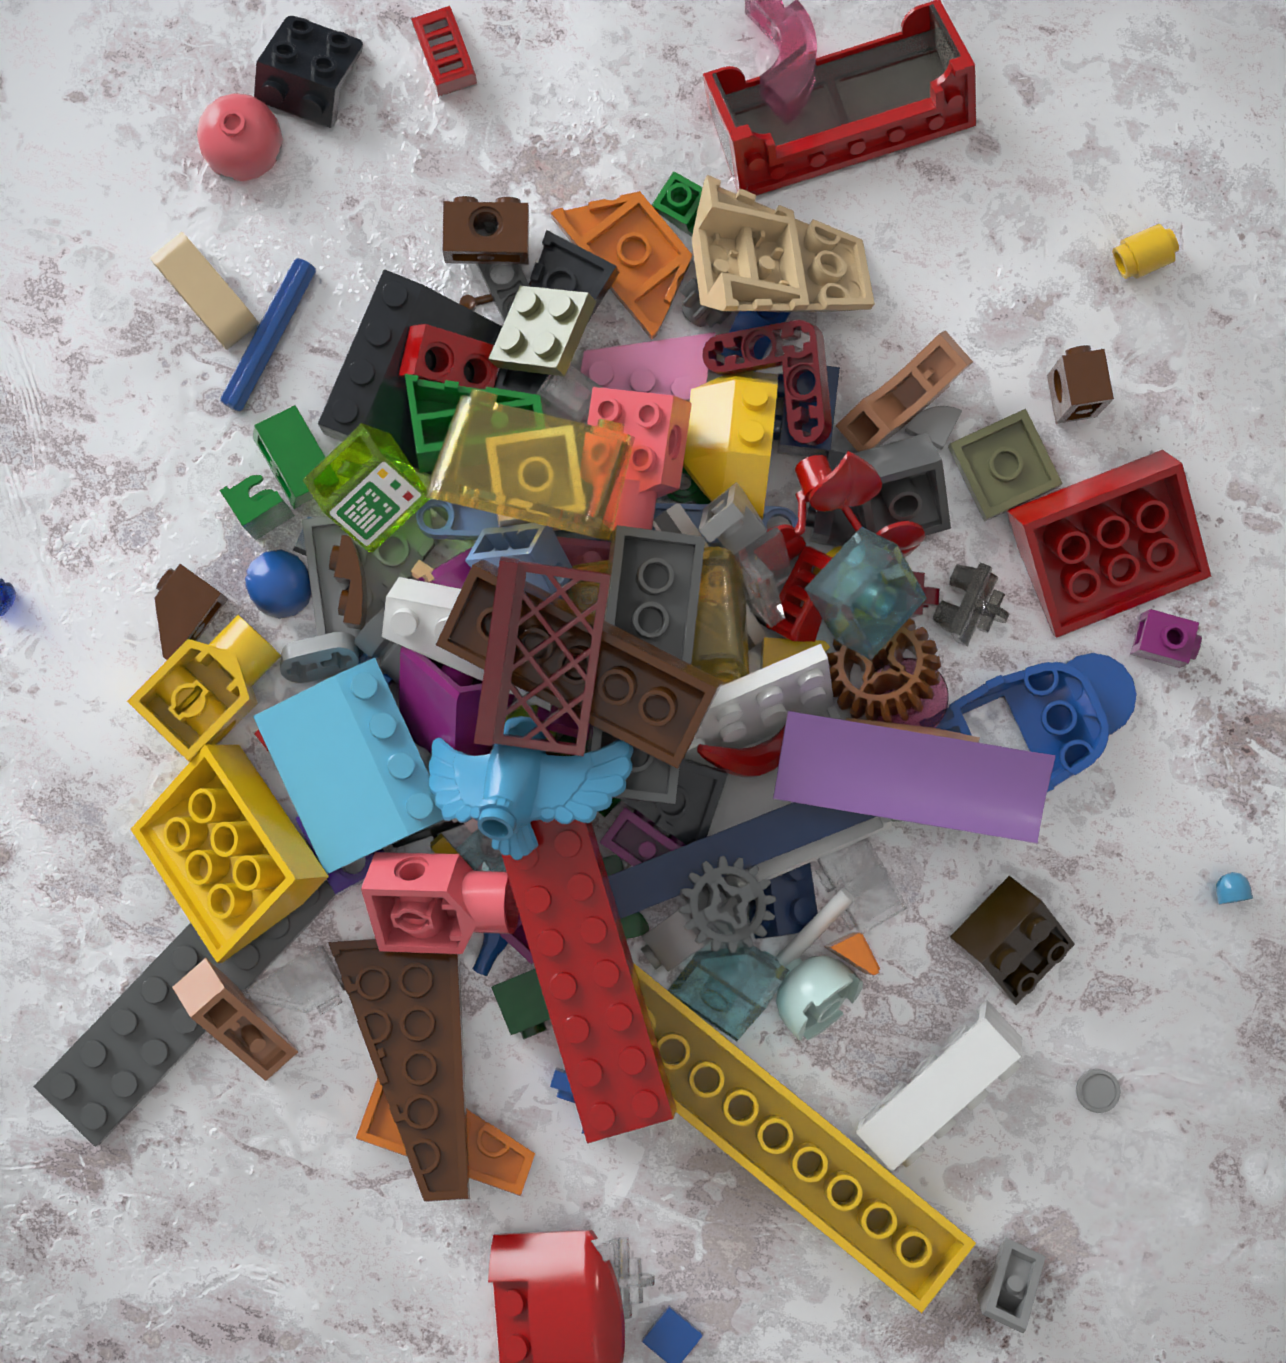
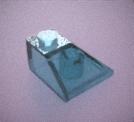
M745 946L737 947L735 953H729L727 948L719 949L717 952L711 950L698 951L668 988V991L699 1016L737 1042L766 1009L790 970L781 965L775 956L766 951H761L755 946L750 948Z

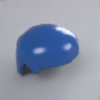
M279 549L264 552L251 561L246 570L245 585L250 599L258 610L266 615L281 619L295 616L308 605L312 594L309 571L297 555Z

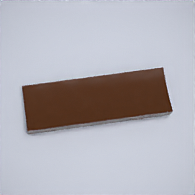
M484 559L472 565L436 643V646L483 670L485 668L499 568ZM525 581L524 591L535 605H538L551 595V593ZM559 597L540 610L555 632L576 617V614L567 602ZM524 600L522 601L520 617L531 610ZM535 614L519 625L518 637L529 651L550 636ZM589 614L585 618L593 627L595 616ZM581 621L559 636L574 657L591 646L592 636ZM604 621L589 724L678 769L723 681ZM555 641L533 656L548 677L570 662ZM517 645L514 662L524 655ZM589 655L579 662L586 673ZM529 660L512 671V683L526 692H529L544 681ZM572 667L553 681L567 702H570L584 691L585 681L575 667ZM548 686L534 695L559 709L563 707ZM582 701L573 707L579 718Z

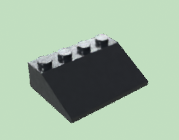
M384 269L317 424L323 434L419 472L405 377L399 376L410 326L428 324L495 345L502 326L423 284ZM429 349L425 355V363L428 369L432 371L436 366V357ZM467 361L464 366V376L467 381L471 382L474 377V368ZM445 469L422 472L421 474L440 481Z

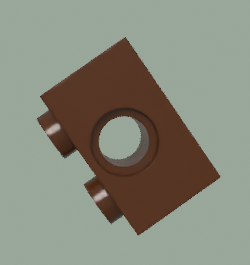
M459 196L455 197L453 201H443L442 251L445 263L529 265V203H521V200L515 197H500L495 202H478V199L475 197ZM483 222H491L498 227L497 231L491 236H481L476 233L475 229Z
M1089 345L1067 349L1065 355L1061 356L1047 374L1056 424L1096 418L1114 399L1105 349L1091 351V346Z

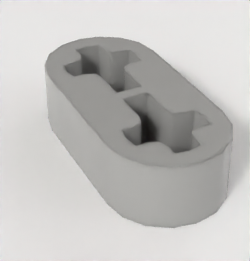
M332 632L287 644L281 652V675L291 682L305 683L331 677L357 666L359 662V647L354 643L355 637L345 632Z

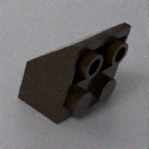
M1010 875L950 936L966 958L1015 1005L1027 994L1031 993L1037 986V983L1057 963L1061 962L1067 952L1075 945L1043 901Z

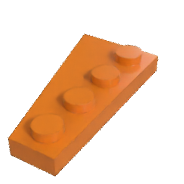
M377 1078L356 1139L407 1157L405 1146L389 1109L390 1106L383 1087ZM466 1108L469 1179L521 1196L535 1153Z

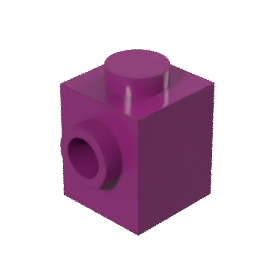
M1149 609L1140 615L1130 655L1181 668L1189 664L1190 659L1195 660L1199 653L1202 636L1197 635L1199 622Z

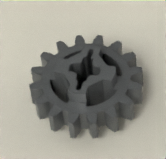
M720 856L717 861V868L715 869L705 861L701 864L703 876L700 877L692 872L687 876L694 885L693 888L680 890V895L689 899V903L678 908L679 913L690 914L691 920L683 926L684 929L690 930L696 927L699 933L696 936L695 942L700 944L707 938L712 940L711 951L717 952L721 944L726 943L729 953H735L737 941L740 940L746 948L754 946L750 935L754 933L764 937L767 932L760 925L762 920L772 921L775 917L772 913L765 911L766 905L776 901L775 896H765L763 891L770 885V880L766 879L758 882L755 876L758 874L759 867L755 865L748 871L743 870V858L740 857L735 860L733 866H728L725 856ZM721 875L738 877L747 885L742 888L728 885ZM706 884L710 894L706 908L699 911V894ZM721 893L726 898L733 896L736 898L738 904L732 908L734 912L733 917L728 912L719 913L716 906L722 902ZM755 899V915L748 925L745 912L748 902ZM714 921L726 924L733 935L719 934L706 925Z

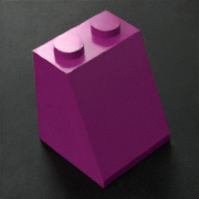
M402 646L400 649L399 711L414 743L425 748L431 755L432 744L436 738H442L453 749L467 755L479 756L490 754L494 743L492 746L474 743L483 681ZM509 693L507 707H509L514 700L515 696L513 694Z

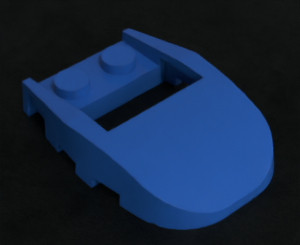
M1045 662L1002 676L1001 674L949 704L947 709L935 717L920 723V726L939 728L972 736L963 714L1004 696L1029 751L1055 755L1047 792L1054 790V787L1094 764L1104 752L1109 738L1108 719L1092 683L1079 669L1062 662Z

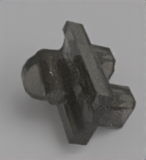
M979 562L977 568L959 564L955 566L950 577L949 586L953 590L964 593L965 596L960 607L942 600L939 606H937L932 619L936 625L949 632L957 643L967 647L976 627L980 631L988 633L993 621L1006 623L1010 615L1000 607L1005 594L994 589L998 577L991 572L993 569L991 566Z

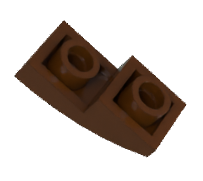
M342 535L340 546L333 545L329 560V570L335 571L334 578L339 583L350 585L349 591L342 590L338 615L344 616L343 623L348 628L362 630L366 624L367 584L364 567L353 539L350 536Z

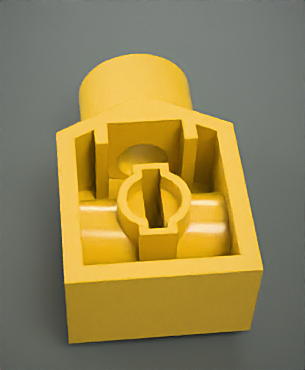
M238 614L209 644L187 639L127 702L190 762L205 744H219L258 704L252 686L281 657V654Z

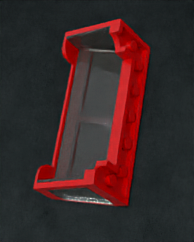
M934 0L912 8L902 20L901 32L756 78L745 80L743 72L734 66H726L703 73L707 105L736 190L738 192L739 189H743L756 196L976 126L975 63L941 0Z

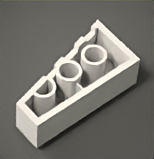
M399 577L386 595L382 637L483 681V669L436 646L461 589ZM516 687V688L519 690V692L522 694V696H524L526 693H528V692H526V691H524V690H522V689ZM536 696L528 700L549 711L552 707V704Z
M987 1000L976 1010L979 1014V1020L972 1027L969 1028L967 1025L962 1027L960 1025L948 1036L949 1039L941 1047L944 1052L939 1057L935 1054L926 1057L909 1076L912 1081L907 1086L903 1082L899 1083L859 1121L856 1134L891 1172L901 1163L906 1168L913 1164L923 1154L925 1149L922 1145L933 1135L937 1139L943 1137L956 1124L957 1121L953 1118L964 1107H967L970 1111L976 1108L988 1096L989 1092L986 1088L997 1078L1002 1082L1006 1081L1020 1068L1021 1063L1018 1060L1022 1057V1037Z

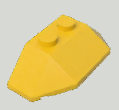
M753 371L722 375L691 389L690 402L692 407L683 467L711 502L737 482L747 495L761 520H763L772 449L778 376L777 374Z

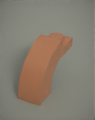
M945 330L939 333L883 386L863 398L835 426L858 452L878 447L937 399L973 361Z

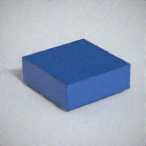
M669 1305L644 1335L642 1342L666 1363H682L703 1337V1333Z

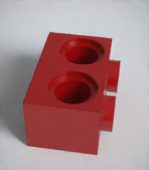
M428 324L410 326L399 376L405 377V374L417 375L421 380L445 383V380L459 382V386L483 390L486 387L494 388L498 368L488 359L494 345ZM429 349L436 357V366L432 371L428 369L425 363V355ZM467 361L474 368V377L471 382L467 381L464 376V366Z

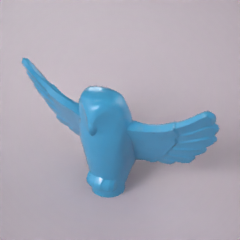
M513 717L506 721L504 734L524 736L537 725L531 717ZM542 731L532 737L546 739ZM436 738L432 744V757L428 766L430 773L429 788L431 793L436 796L435 805L442 809V817L445 821L456 818L460 823H466L473 818L478 821L477 826L480 832L492 839L491 845L494 850H499L503 855H511L515 860H520L538 847V841L530 824L531 821L542 820L548 823L555 819L561 824H569L575 819L583 823H590L596 818L597 811L610 807L612 797L620 795L626 789L625 780L632 771L630 758L634 749L632 745L618 739L601 749L584 753V756L547 755L546 751L494 744L491 754L471 756L453 749L442 738Z

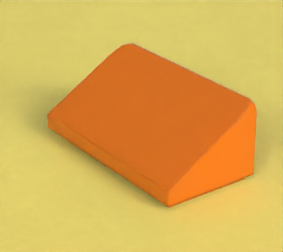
M851 932L824 946V948L865 974L876 975L880 973L879 970L881 969L863 933Z

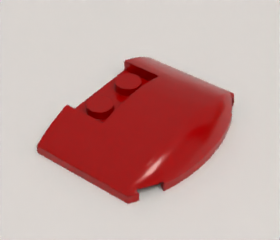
M593 1230L500 1233L493 1235L488 1283L493 1282L500 1363H623L625 1319L620 1289L610 1260L604 1262L603 1257L591 1242L598 1239Z

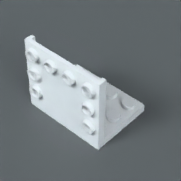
M816 645L721 686L684 758L715 767L697 753V746L699 744L730 748L756 746L772 738L783 728L786 722L787 711L842 720L834 705L829 662L822 645ZM778 767L757 777H739L728 774L707 836L792 803L773 799ZM875 817L757 864L756 866L759 867V871L755 878L758 882L773 879L891 828V819ZM731 875L724 877L728 885L738 888L747 885L738 877Z

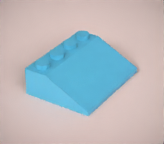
M375 658L336 674L253 716L319 862L327 874L444 821L442 809L435 805L436 796L431 793L429 788V773Z

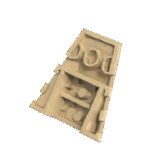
M709 175L706 176L692 235L700 305L720 311L838 312L872 309L875 303L862 239L812 219L810 224L795 219L794 211L781 205H778L776 210L755 202V194L743 189H739L737 194L720 187L721 180Z

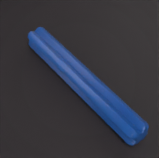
M300 258L293 260L221 395L220 401L230 409L239 412L244 409L316 273V268L306 260Z

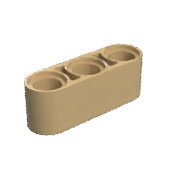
M180 232L149 257L226 350L259 325V322L183 232Z

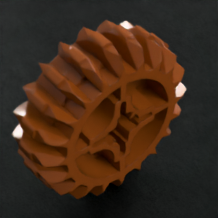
M876 612L873 617L874 622L867 624L866 620L859 616V628L853 630L851 627L845 626L843 632L846 639L833 638L832 645L836 652L827 653L829 666H831L829 670L833 697H838L837 704L841 710L844 711L850 708L849 712L852 718L859 719L865 714L866 720L877 721L878 717L882 716L884 722L892 723V716L899 714L900 718L907 722L909 718L907 710L912 707L915 711L922 713L923 704L920 698L933 700L934 691L931 686L939 685L941 678L936 670L940 669L942 665L940 657L935 655L938 651L936 643L933 640H928L929 635L924 627L916 629L915 622L910 617L900 624L898 614L893 612L888 621H883L881 614ZM906 649L911 651L917 658L913 675L906 671L905 666L901 665L904 661L903 653ZM854 663L859 665L861 671L864 672L861 678L863 684L860 689H857L850 682V674ZM885 665L891 667L886 671L883 670ZM882 666V672L878 673L875 671V669L877 670ZM889 690H896L888 694H883L884 692Z

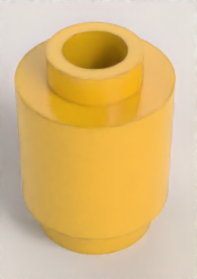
M1156 224L1122 239L1120 245L1113 248L1112 253L1116 267L1122 277L1127 279L1133 276L1138 279L1174 263L1175 253L1179 251V244L1174 232L1170 228L1164 229L1161 224Z

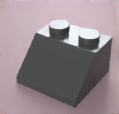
M928 433L853 453L871 464L882 480L880 492L870 501L856 506L861 525L869 535L874 536L882 528L901 521H910L921 525L925 531V536L951 529L943 462Z

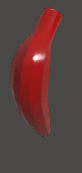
M785 725L775 736L753 747L730 748L699 744L697 746V753L713 766L725 770L728 774L739 777H757L778 767Z

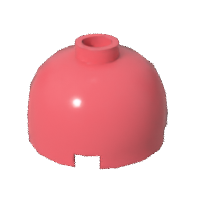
M240 93L220 96L206 107L199 118L197 138L201 154L211 169L219 175L232 177L236 181H247L259 178L272 169L276 163L280 146L282 148L283 137L277 118L264 102L252 95Z

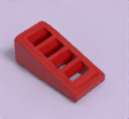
M447 6L411 18L438 97L477 84L473 65L451 7ZM446 20L448 26L425 33L423 27ZM451 34L452 40L430 47L429 41ZM456 48V54L435 60L434 55ZM461 62L462 67L440 74V68Z
M805 546L772 608L766 627L795 642H815L840 561L811 546ZM812 566L821 569L818 576L811 573ZM807 583L813 586L811 591L806 589Z

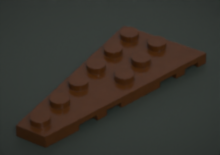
M376 939L328 942L340 971L344 988L353 1006L357 1023L379 1082L389 1103L392 1117L405 1146L406 1155L424 1202L470 1199L460 955L379 951Z

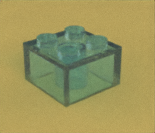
M863 527L844 544L839 552L805 587V591L835 640L870 660L874 658L927 599L899 546Z

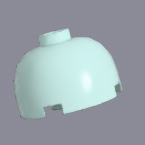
M826 955L813 956L805 961H802L800 958L795 959L781 973L784 980L778 988L776 998L779 1016L798 1040L801 1041L803 1036L807 1040L814 1038L843 1015V1012L838 1009L846 998L852 1004L854 1003L863 988V981L842 961Z

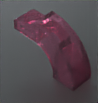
M745 0V14L774 43L779 52L775 63L760 75V98L788 125L807 104L815 83L817 39L813 23L804 6L798 0L793 1L786 8L782 0Z

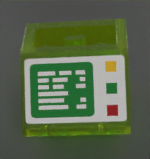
M363 423L303 479L322 512L365 550L371 553L432 498L392 435Z

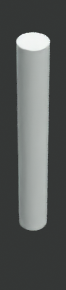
M842 888L756 977L757 982L764 989L768 990L781 977L784 968L793 960L798 959L855 901L852 894Z

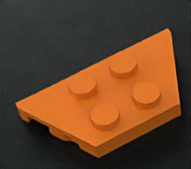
M640 191L620 195L615 200L601 199L588 202L587 206L568 210L558 208L552 211L551 218L571 243L617 266L620 273L610 287V290L650 339H654L690 266L693 254Z

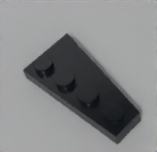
M546 230L542 241L544 247L539 262H535L530 277L532 281L530 287L589 293L596 301L589 318L590 321L620 272L616 265ZM499 368L494 388L536 394L542 397L555 375Z

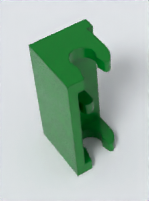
M296 405L254 425L253 439L293 509L331 489L329 484L336 481L337 476Z
M261 475L249 476L230 489L228 486H225L219 490L242 527L255 540L295 516L277 491L265 489L250 497V489L255 485H259L264 480Z

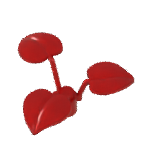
M847 451L833 471L826 456L813 455L801 460L795 467V472L802 489L795 494L798 501L797 525L793 527L789 524H783L768 529L764 536L736 557L730 555L728 557L735 564L757 569L774 568L794 559L806 546V542L801 535L806 531L807 502L819 511H832L837 508L843 511L860 539L866 543L855 552V557L859 563L868 567H883L904 559L925 540V531L921 525L915 522L901 521L882 528L874 536L869 535L849 506L862 505L880 492L882 480L878 472L871 464L850 451Z

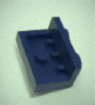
M811 863L770 879V885L763 891L765 896H775L776 901L766 905L765 911L772 913L775 917L772 921L762 920L760 925L764 927L767 934L764 937L754 934L755 939L797 934L818 914ZM755 899L749 902L750 923L755 915Z

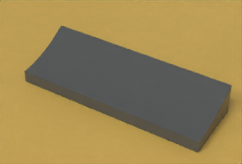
M617 525L612 531L607 571L611 576L604 621L691 664L705 537ZM590 724L586 753L601 749L615 742L618 738ZM633 746L634 750L630 758L632 771L625 780L626 789L620 795L612 798L675 804L679 768L677 769Z

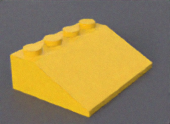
M205 744L130 829L217 963L226 961L303 905L329 877L240 745Z

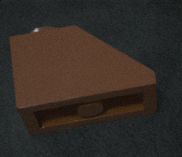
M179 564L175 570L170 568L166 571L156 587L159 592L154 597L163 658L168 660L187 639L198 641L228 600L221 592L182 564Z

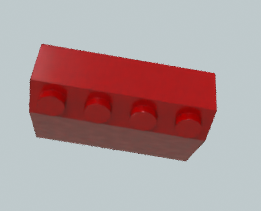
M1163 449L1007 510L1019 553L1050 629L1056 638L1212 577L1183 464Z

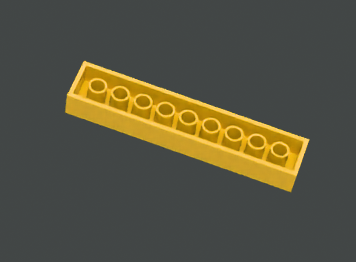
M634 963L677 1108L676 1113L922 1314L972 1250L976 1242Z

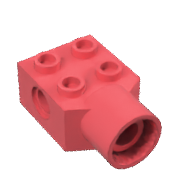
M598 387L592 388L581 464V475L597 486L591 529L612 533L614 528L619 525L652 530L657 498L680 489L692 407L691 402L674 395Z
M375 852L361 888L378 949L383 952L463 954L473 933L513 934L517 928L520 916L507 872L474 871L459 854Z

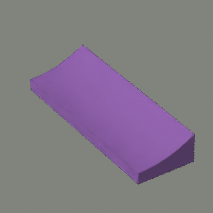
M787 711L773 799L1038 843L1055 755Z

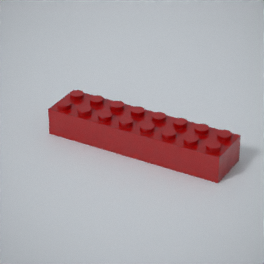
M555 819L548 823L542 820H533L530 824L538 841V847L520 860H515L511 855L503 854L502 858L587 1144L672 1120L677 1108L592 822L583 823L574 819L569 824H561Z

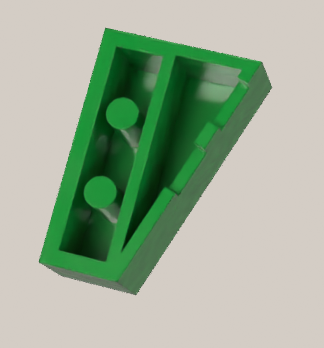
M405 374L420 473L488 463L486 439L546 431L540 395L486 387L483 390L459 386V382L445 380V383L421 380L417 375Z

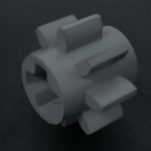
M692 278L680 291L686 297L682 302V312L691 323L698 327L708 325L709 328H712L716 323L721 325L733 312L720 311L700 305L698 283L695 278Z

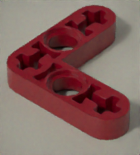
M793 320L719 334L711 337L706 342L702 354L704 364L709 370L721 375L740 374L783 366L790 435L796 441L812 446L822 444L828 439L832 429L825 344L822 331L817 326L804 320ZM801 331L810 336V341L803 344V350L794 345L784 346L782 340H798L801 338ZM768 336L772 343V350L766 358L759 360L754 355V345L759 338ZM723 346L732 351L741 350L743 357L739 355L727 356L724 363L717 360V354L723 353ZM811 371L816 379L815 387L810 393L801 395L797 389V380L802 373ZM800 402H802V403H814V402H817V406L808 405V406H809V411H808V409H806V408H804V407H801V406L799 407V403H800ZM809 415L810 418L818 420V426L811 429V435L809 432L802 430V425L809 422Z

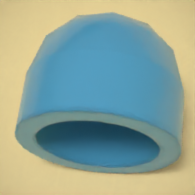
M1231 872L1225 874L1216 884L1219 905L1253 899L1251 885L1248 879L1240 873Z

